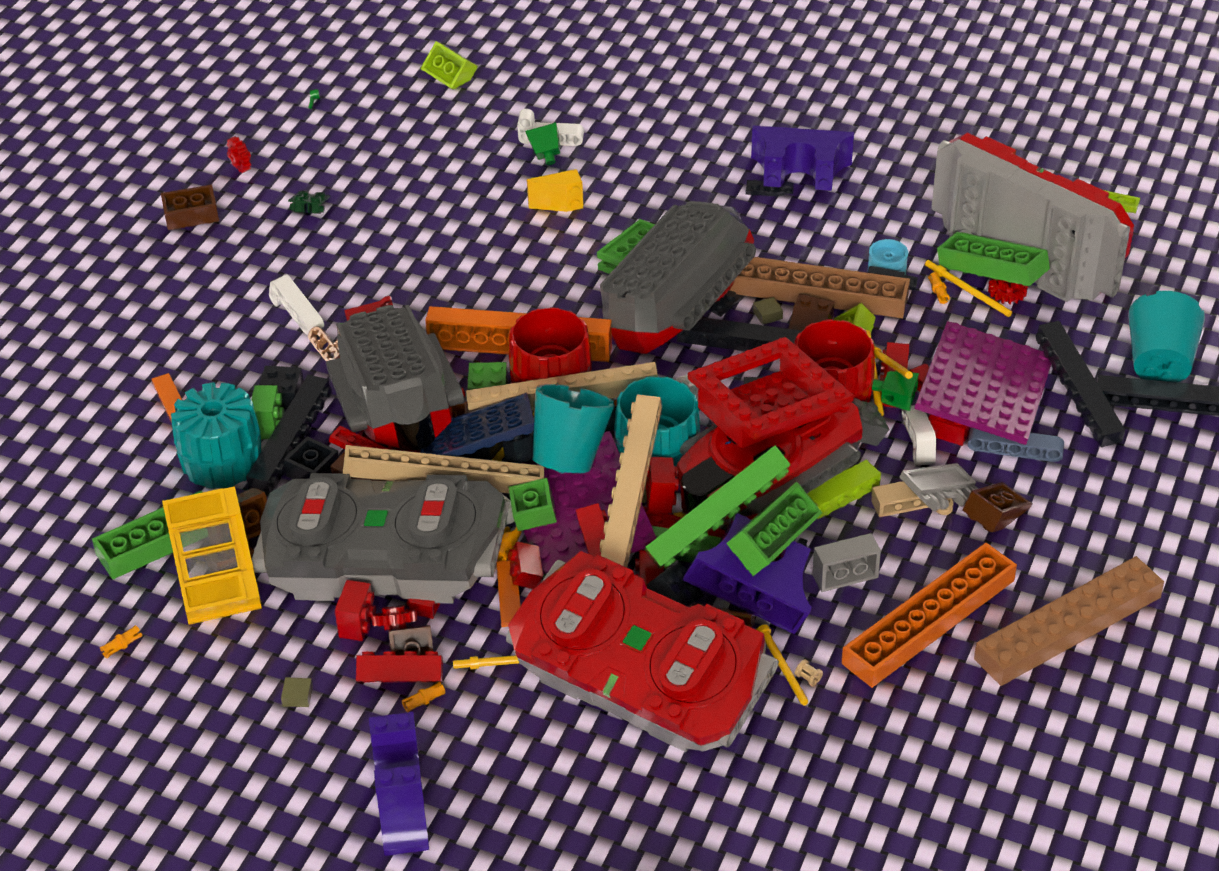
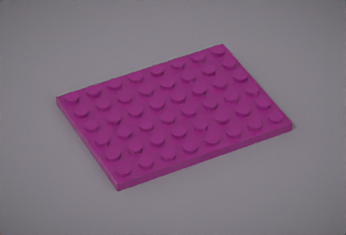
M947 321L914 409L1026 445L1049 374L1051 362L1045 357L1044 351Z
M610 431L604 433L589 472L560 473L544 467V478L548 479L552 491L557 522L523 530L528 544L539 546L543 575L549 572L557 560L566 563L580 551L588 554L578 523L576 509L599 503L600 509H605L609 521L608 507L609 504L613 503L612 489L617 485L616 471L621 468L619 463L620 453ZM533 459L521 463V464L539 465V464H537L536 462H534ZM642 503L631 553L645 549L648 544L657 538Z

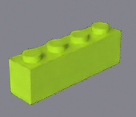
M864 460L807 493L822 512L817 519L829 515L831 512L846 506L856 499H860L863 495L871 492L872 487L880 486L881 473L868 460Z

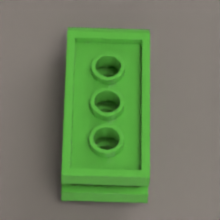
M639 219L597 251V258L602 260L598 263V270L610 274L655 224Z

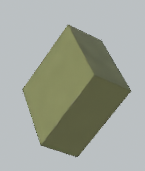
M774 297L753 302V312L762 325L783 319V309Z
M285 677L281 695L282 706L309 707L313 689L312 678Z

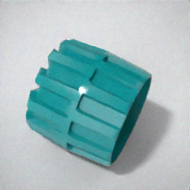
M645 377V379L630 383L623 392H620L617 398L614 432L616 447L619 453H624L625 447H623L624 436H628L627 423L628 419H632L631 405L632 402L636 401V396L660 397L662 410L651 457L673 458L674 466H677V463L683 457L680 453L683 443L700 433L699 408L696 395H693L690 387L669 377Z
M214 382L202 384V390L198 392L194 387L186 391L187 398L184 401L177 399L174 403L175 413H171L174 444L183 473L187 474L189 480L194 484H199L209 489L230 488L246 481L247 474L262 451L259 423L249 394L242 388L236 389L235 385L229 383H221L220 388H216Z

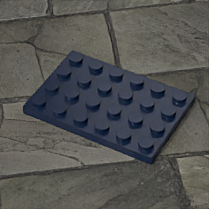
M526 392L454 417L452 422L436 438L430 426L419 430L420 452L459 457L463 454L475 453L478 449L484 447L490 448L501 441H510L515 436L521 434L527 435L532 433L534 430V416L528 394Z

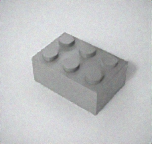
M872 533L814 547L812 575L820 591L825 592L878 578L881 549Z

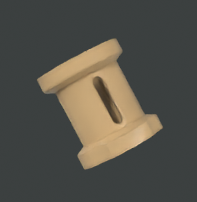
M804 659L796 667L795 675L803 677L813 687L821 680L823 671L815 669L809 665V661Z

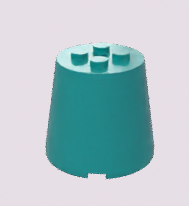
M1156 291L1154 295L1147 296L1145 294L1137 298L1130 306L1128 314L1133 365L1136 374L1146 380L1177 383L1185 380L1190 375L1205 322L1204 310L1200 308L1197 300L1176 291Z
M544 384L537 386L535 392L533 461L560 473L589 472L614 407L613 400L583 388L580 389V392L568 390L569 386Z

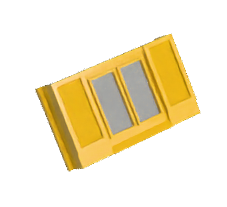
M235 486L162 501L188 624L262 609Z

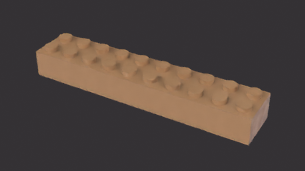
M754 257L736 277L729 291H735L738 295L765 299L774 297L779 301L793 303L796 302L799 294L834 301V309L849 310L862 303L872 314L903 318L909 296L910 279Z
M1135 556L976 643L974 660L1002 686L1160 599L1164 580Z

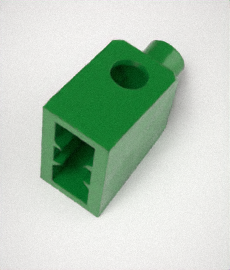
M556 122L525 131L537 159H545L546 165L554 164L556 162L554 156L560 154L559 131Z
M889 371L885 381L874 379L872 390L882 392V403L910 411L918 388L919 373H912V378L907 379L896 371Z

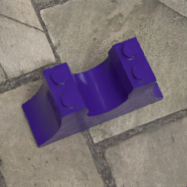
M753 125L751 158L760 163L764 169L763 186L781 187L787 174L801 172L813 177L815 190L832 191L835 175L841 169L852 165L854 132Z
M736 513L724 532L720 543L710 550L698 552L686 571L683 580L747 612L755 613V616L795 634L810 614L812 608L803 589V571L811 549L793 541L783 551L777 561L771 562L753 576L726 544L751 521L746 516Z
M413 712L369 717L375 766V789L384 856L429 850Z

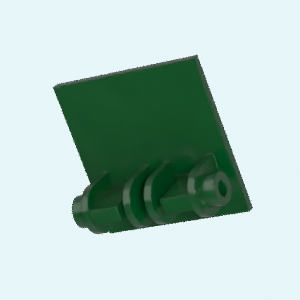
M298 191L297 194L288 200V202H293L290 203V210L306 213V210H308V213H311V211L315 214L324 213L325 206H322V204L331 195H325L324 192L309 194L308 191Z

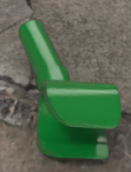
M319 89L310 90L309 109H312L314 99H320Z

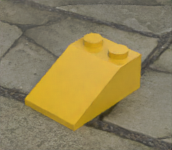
M577 169L527 179L528 207L530 209L568 212L583 208L582 179Z

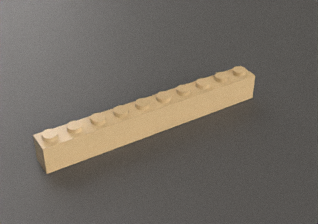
M655 362L466 390L469 412L527 392L533 411L535 410L536 388L544 384L569 386L568 390L579 392L583 388L612 399L618 398L620 392H623L630 383L645 379V377H658Z
M637 395L636 401L632 402V419H628L627 430L629 432L628 436H624L623 441L625 450L624 453L621 452L619 463L621 468L616 471L617 485L612 489L613 503L609 504L608 516L610 517L609 521L604 524L605 539L600 542L601 556L625 567H628L662 410L661 398L655 396Z
M346 445L343 474H350V477L386 481L426 480L427 475H467L468 481H488L499 492L509 493L510 486L544 479V467L540 465Z

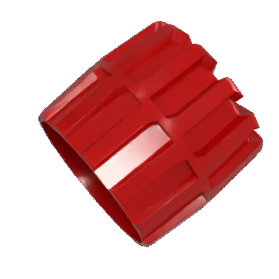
M554 307L535 309L520 316L516 320L514 327H511L509 334V368L512 383L591 371L592 355L588 328L584 320L577 317L575 313Z
M829 319L811 323L801 333H798L795 345L849 390L854 395V398L863 402H870L875 376V351L873 339L867 335L866 330L848 321Z

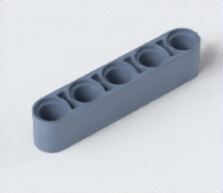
M972 427L969 430L967 443L969 449L973 451L1050 462L1060 461L1063 458L1064 440L1058 436L1030 433L1027 444L1024 445Z

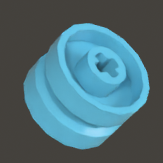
M891 239L879 240L873 243L869 249L868 269L869 266L905 272L906 275L907 247L903 243Z

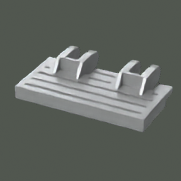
M958 463L902 471L900 475L905 484L932 511L948 508L949 500L947 499L952 498L958 506L964 507L971 491L978 489L975 486L976 481Z

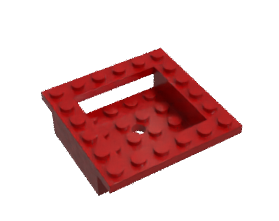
M786 337L688 372V380L698 388V408L741 448L838 412L842 405L853 402L854 395ZM780 359L779 372L733 389H729L721 382L723 379Z

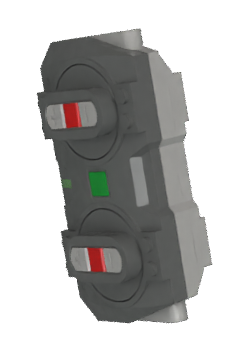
M311 473L309 479H292L270 492L260 520L261 533L252 557L254 573H267L271 585L293 593L295 600L335 601V597L340 598L346 580L371 583V590L375 595H398L402 599L411 598L435 601V603H454L455 596L471 589L478 577L494 576L508 516V501L488 481H468L467 475H427L426 480L371 481L351 479L350 474Z

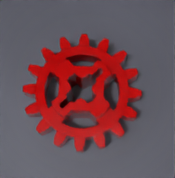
M239 137L229 138L227 140V156L231 160L232 165L236 169L238 168L241 173L249 171L251 169V154L246 144Z
M999 279L989 280L988 293H990V297H995V301L1001 300L1002 304L1008 302L1011 305L1013 301L1017 304L1018 300L1023 301L1024 297L1027 296L1028 286L1009 283Z
M404 605L382 608L383 613L371 615L372 625L384 626L385 630L406 628V623L417 620L416 610H404Z

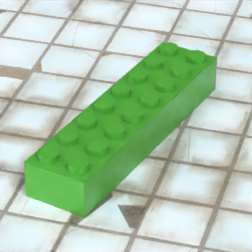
M776 445L648 544L645 547V551L659 569L662 567L665 569L669 568L675 563L676 556L679 554L684 556L691 550V545L695 541L699 544L706 539L709 530L713 529V531H716L724 523L723 519L727 516L730 519L734 517L736 513L740 512L741 509L739 507L745 504L748 506L756 499L757 496L755 494L759 491L763 494L772 487L774 479L779 481L789 472L788 468L791 464Z

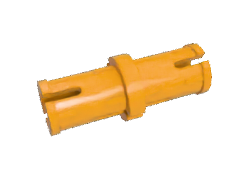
M933 272L930 274L931 276H928L932 285V291L937 295L939 303L945 304L948 302L947 300H950L946 291V285L941 281L939 273Z
M135 625L123 634H117L115 639L101 646L100 651H104L102 653L103 656L109 658L117 651L128 648L130 643L142 637V633H138L140 629Z
M441 682L426 689L422 688L418 690V693L403 699L402 705L406 712H410L446 693L445 688Z

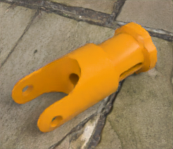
M508 526L505 527L497 562L506 561L509 550L518 541L522 531H518L517 527L513 531Z

